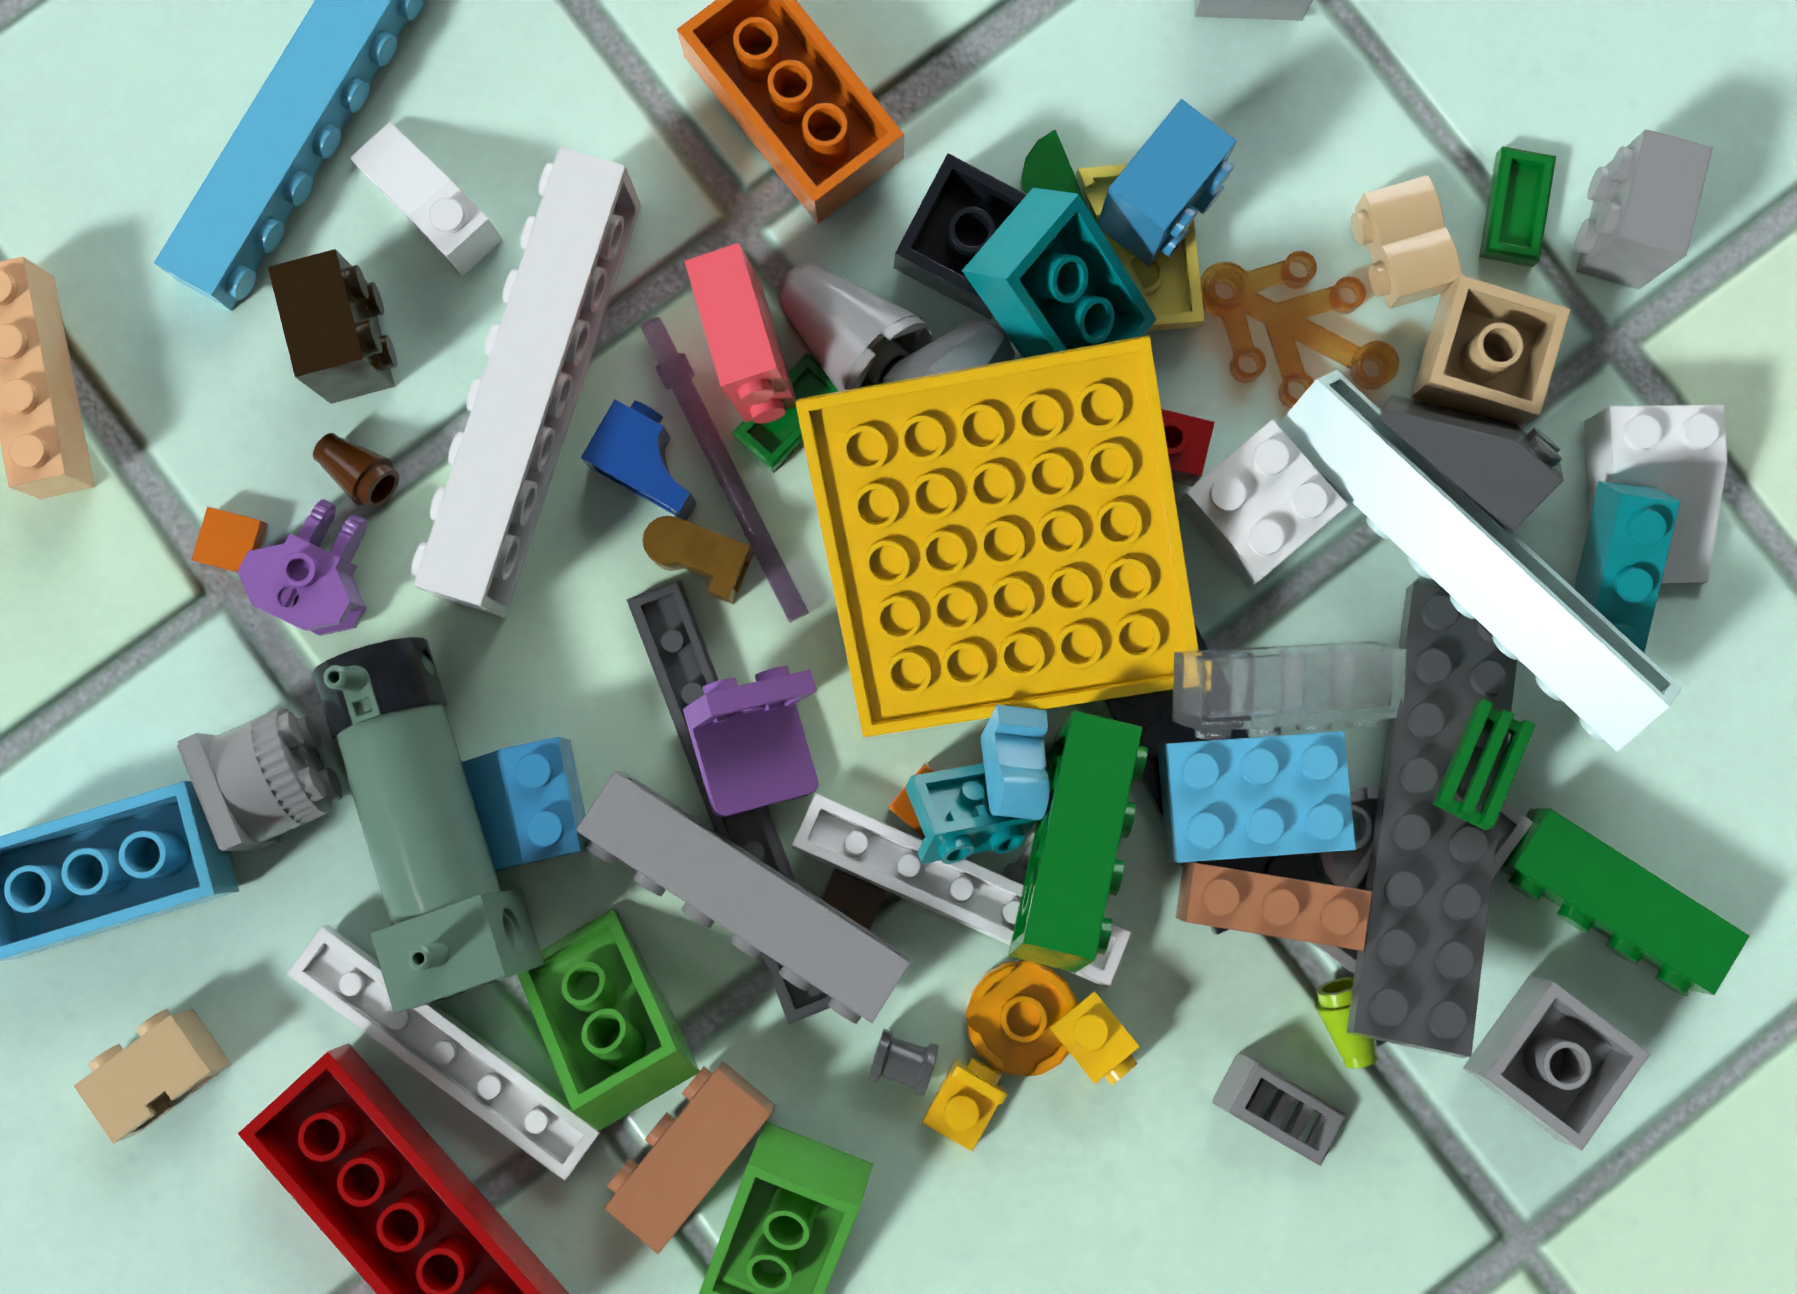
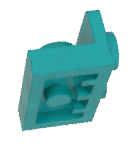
M983 763L912 775L905 787L925 835L917 852L922 864L935 861L953 864L966 859L971 854L991 850L996 854L1008 853L1017 849L1025 842L1026 836L1036 821L991 814L988 805Z

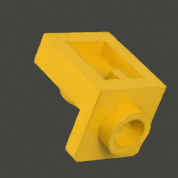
M973 1057L968 1065L955 1059L926 1110L922 1123L973 1152L998 1104L1003 1105L1008 1096L1006 1088L998 1083L1002 1074Z

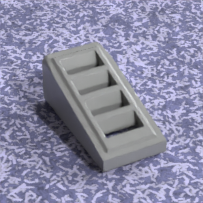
M1241 1053L1235 1056L1213 1097L1214 1105L1319 1166L1322 1165L1347 1117V1114ZM1275 1086L1278 1088V1091L1262 1119L1258 1115ZM1296 1098L1299 1100V1103L1284 1131L1279 1128ZM1315 1109L1320 1114L1305 1143L1298 1139Z

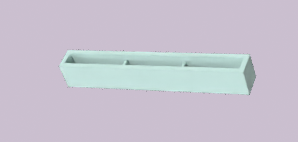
M1338 370L1316 379L1278 423V426L1312 465L1325 476L1327 482L1342 499L1351 501L1366 515L1367 524L1376 534L1387 540L1392 539L1408 555V562L1417 573L1427 579H1434L1450 594L1451 603L1462 615L1470 619H1477L1492 634L1493 642L1503 654L1514 660L1519 659L1536 675L1537 684L1549 697L1557 701L1563 700L1580 716L1579 720L1582 727L1591 737L1600 742H1607L1618 752L1672 705L1682 688L1519 537L1378 419L1381 410Z

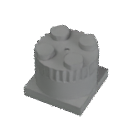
M280 708L219 735L195 733L177 741L179 744L177 747L219 850L266 849L281 842L280 834L330 813L333 808L332 803L342 799V786L337 775L330 767L324 768V764L316 748L322 746V739L318 728L308 715L297 719L287 709Z

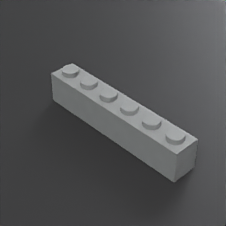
M614 771L576 829L578 833L589 839L584 847L593 855L611 865H614L617 859L625 862L637 870L633 879L638 884L658 896H663L664 892L668 890L685 902L681 910L687 916L708 928H711L713 923L717 922L734 933L730 942L739 950L757 960L761 958L763 953L783 965L779 974L784 979L806 992L814 985L832 997L828 1003L832 1010L855 1024L858 1023L861 1017L873 1023L911 963L910 956L625 772Z

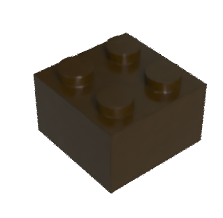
M336 249L268 267L295 378L330 404L395 387L391 369L398 366L397 356L387 334L382 335L377 316L384 315L383 301L374 282L368 283L365 280L358 265L352 266Z

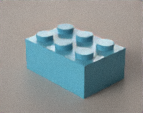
M1344 731L1170 743L1157 747L1168 862L1182 863L1356 850Z

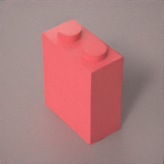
M740 243L685 260L684 262L721 388L744 422L753 420L755 423L762 424L783 417L786 413L785 410L796 407L795 401L797 400L763 287Z

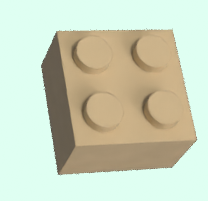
M1460 275L1440 295L1410 398L1516 424L1520 428L1525 426L1541 414L1571 308Z

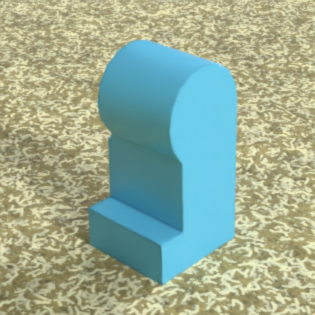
M997 704L984 728L980 740L988 805L992 815L1041 820L1044 817L1050 791L1049 778L1045 771L1046 758L1043 740L1048 731L1046 710Z

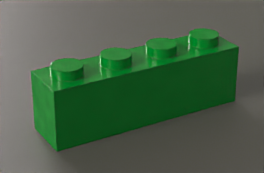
M1535 808L1528 811L1525 817L1533 823L1500 868L1511 875L1507 883L1512 888L1536 901H1539L1542 896L1560 907L1556 915L1569 925L1586 933L1592 927L1609 938L1605 945L1606 948L1619 957L1633 964H1638L1640 960L1648 963L1658 970L1654 978L1667 988L1683 996H1688L1690 991L1710 995L1716 994L1750 937L1748 934L1551 808Z

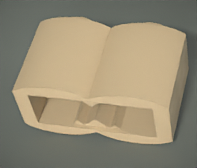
M1428 175L1362 195L1355 207L1356 212L1351 215V227L1358 245H1365L1372 257L1373 264H1370L1368 267L1371 288L1377 297L1383 296L1389 309L1442 294L1460 275H1463L1456 247L1445 227L1437 192Z

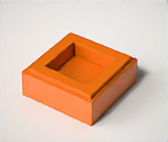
M207 506L191 560L238 573L237 571L247 552L261 548L268 523Z

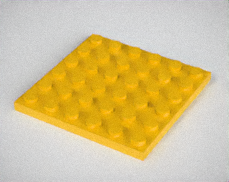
M1149 335L800 398L795 401L863 738L990 718L997 704L1043 710L1204 684Z

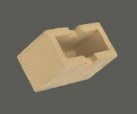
M165 1009L150 1017L136 1028L140 1036L137 1040L124 1049L120 1044H117L95 1057L88 1063V1067L92 1072L74 1085V1088L113 1144L138 1134L175 1107L171 1100L177 1099L186 1091L190 1094L195 1092L232 1065L194 1009L170 1014L168 1009Z

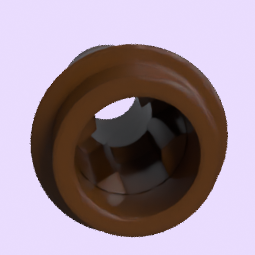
M329 433L322 437L313 450V459L321 465L356 505L366 504L370 508H377L393 495L398 486L399 474L393 469L390 459L344 438H340L335 433Z

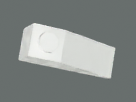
M391 122L385 125L350 157V160L462 277L503 241L490 220Z

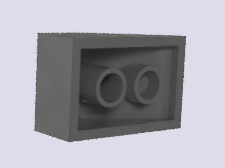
M1393 394L1386 400L1378 416V419L1511 532L1564 481L1560 464L1562 458L1558 454L1560 448L1535 427L1527 434L1516 424Z

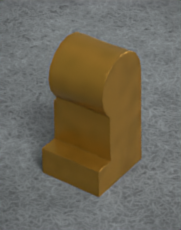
M668 515L657 517L650 522L644 530L642 539L645 552L656 565L670 571L684 568L711 579L708 592L712 597L732 605L754 555L749 545L678 517Z

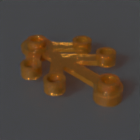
M1295 251L1289 254L1284 261L1249 271L1232 262H1218L1211 265L1200 277L1203 308L1208 313L1221 317L1234 355L1230 361L1229 368L1231 375L1237 381L1242 383L1253 382L1262 374L1266 367L1264 353L1259 348L1254 347L1246 315L1265 325L1283 380L1278 389V396L1280 401L1289 408H1292L1299 399L1290 395L1288 384L1298 382L1307 391L1314 383L1313 379L1305 373L1295 340L1349 368L1354 382L1364 389H1380L1396 376L1400 365L1399 356L1388 343L1371 341L1359 347L1306 319L1333 310L1340 314H1350L1356 311L1366 297L1365 286L1359 279L1350 276L1343 277L1332 287L1276 303L1257 292L1283 283L1294 289L1305 287L1317 271L1316 261L1311 254L1305 251ZM1299 262L1306 267L1307 276L1301 278L1294 276L1289 269L1290 263ZM1221 283L1229 285L1233 290V297L1230 299L1220 298L1215 292V286ZM1344 287L1351 289L1356 296L1355 302H1343L1339 297V289ZM1243 356L1253 358L1256 362L1257 370L1252 373L1244 372L1239 366V358ZM1363 361H1374L1379 366V376H1368L1363 370Z

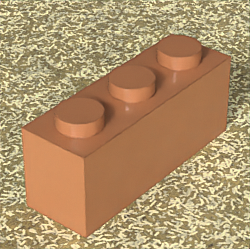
M1183 862L1175 918L1187 923L1364 951L1372 891L1195 862Z
M724 1061L720 1063L713 1073L703 1066L681 1093L690 1101L676 1119L666 1112L644 1139L652 1148L643 1160L637 1164L629 1158L607 1185L615 1194L604 1209L657 1254L661 1252L761 1128L775 1107L772 1101Z

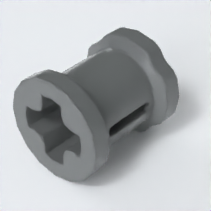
M883 1028L868 1079L877 1082L880 1077L888 1078L910 1085L915 1088V1094L924 1096L933 1072L939 1045L930 1043L926 1048L896 1039L893 1037L891 1030Z

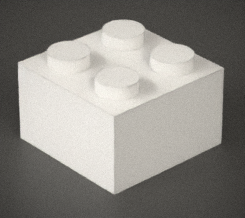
M1273 419L1191 487L1176 503L1248 587L1264 578L1348 506Z

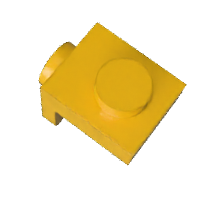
M1095 991L1050 1027L1094 1084L1105 1077L1112 1086L1138 1064L1131 1054L1140 1046Z

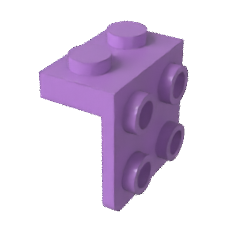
M788 666L775 667L756 674V682L738 686L736 678L715 681L703 686L704 695L683 709L712 812L716 816L721 818L807 796L817 790L819 785L817 774L796 707L797 703L817 692L811 669L790 674Z

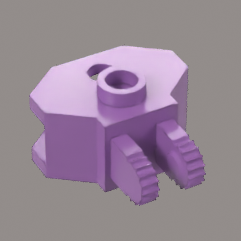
M321 499L310 511L311 513L307 517L298 536L289 533L283 544L248 551L237 571L253 606L304 631H311L319 636L357 628L367 609L353 579L357 566L352 564L351 561L361 544L362 538H364L368 522L356 514L349 517L328 552L320 548V545L334 520L336 506L325 499Z

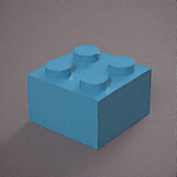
M1180 99L1110 185L1097 223L1100 229L1147 266H1150L1161 252L1170 257L1189 233L1190 229H1188V226L1198 212L1204 215L1223 191L1224 186L1222 184L1234 169V165L1228 162V159L1237 140L1183 99Z

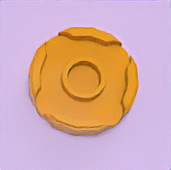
M1025 960L1004 962L986 972L971 991L966 1009L968 1035L979 1056L997 1071L1016 1076L1042 1075L1060 1065L1069 1054L1050 1027L1079 1003L1068 982L1049 966Z

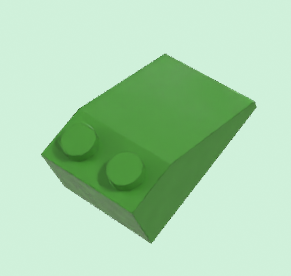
M614 909L609 910L540 950L544 962L543 966L517 974L572 1112L598 1131L688 1080L700 1071L675 1016L621 918Z
M765 1121L699 1294H825L860 1210L873 1163Z

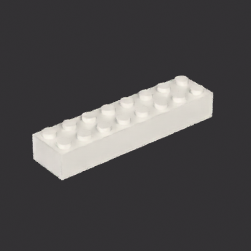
M561 146L558 148L554 163H547L542 171L539 181V196L542 199L536 217L530 216L525 222L521 235V248L524 250L518 271L513 269L507 276L503 289V302L506 303V307L500 324L494 323L487 335L485 356L489 358L482 378H475L469 389L467 410L471 412L464 433L458 432L451 443L448 462L452 465L446 487H439L433 497L430 518L434 520L428 541L421 542L417 547L411 568L412 574L416 575L413 586L442 600L506 619L641 207L626 166Z

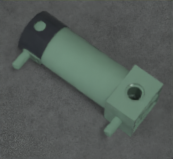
M423 637L387 640L345 652L315 667L312 672L332 739L336 740L391 923V926L371 932L370 935L394 1014L438 1002L543 966V958L521 888L501 891L445 709L447 702L428 641Z

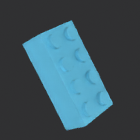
M192 781L175 783L0 836V961L19 959L240 892L229 851L219 850Z

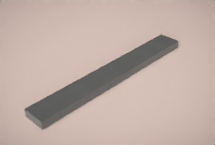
M678 579L626 599L714 830L797 883L768 806L724 818L718 817L712 812L683 709L704 695L703 686L719 681L682 582ZM762 954L788 1024L830 1008L828 1003L832 997L814 985L806 992L791 984L779 974L783 965L766 954Z

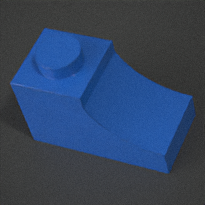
M614 399L583 452L581 459L593 471L674 516L687 521L697 502L692 494L680 486L669 473L665 457V447L671 437L665 427L660 424L663 416L639 401L634 400L631 407H628Z

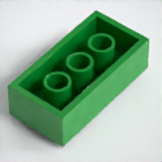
M1073 710L1055 736L1047 773L1050 790L1049 801L1044 817L1041 820H1037L1009 947V957L1076 973L1095 961L1097 953L1102 955L1106 953L1113 923L1112 919L1104 917L1109 895L1116 896L1118 894L1124 872V861L1116 859L1121 837L1128 838L1131 833L1136 813V804L1128 802L1129 792L1133 780L1140 781L1147 759L1148 748L1139 745L1143 727Z

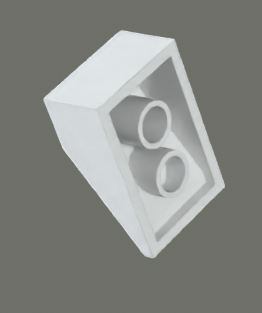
M1724 405L1609 406L1584 421L1589 520L1598 481L1656 487L1680 500V505L1661 584L1708 583L1727 466Z

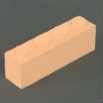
M22 256L0 261V444L9 488L38 499H45L93 488L95 484L55 278Z

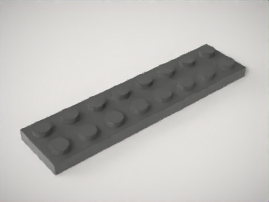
M1413 582L1406 589L1366 884V891H1372L1364 951H1357L1347 1034L1459 1058H1468L1472 1056L1499 816L1494 828L1485 831L1432 804L1474 704L1483 698L1493 703V709L1497 711L1505 709L1511 712L1517 660L1509 658L1497 648L1493 642L1492 634L1477 619H1470L1462 615L1451 603L1450 594L1445 589ZM1487 722L1484 724L1453 798L1460 803L1463 800L1493 728V725ZM1508 732L1475 808L1478 812H1480L1507 748Z

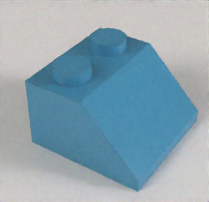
M554 737L499 749L462 762L495 871L588 851L584 846L589 839L576 831L585 817V810L571 741L569 739Z

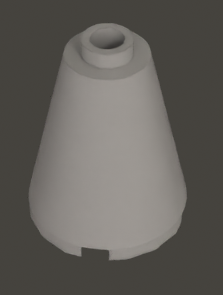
M812 263L804 267L797 266L793 268L781 283L780 306L838 392L882 384L883 378L898 361L932 342V333L925 328L928 325L921 317L818 264Z

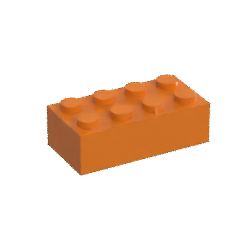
M715 0L677 28L685 59L817 224L904 159V133L797 0Z

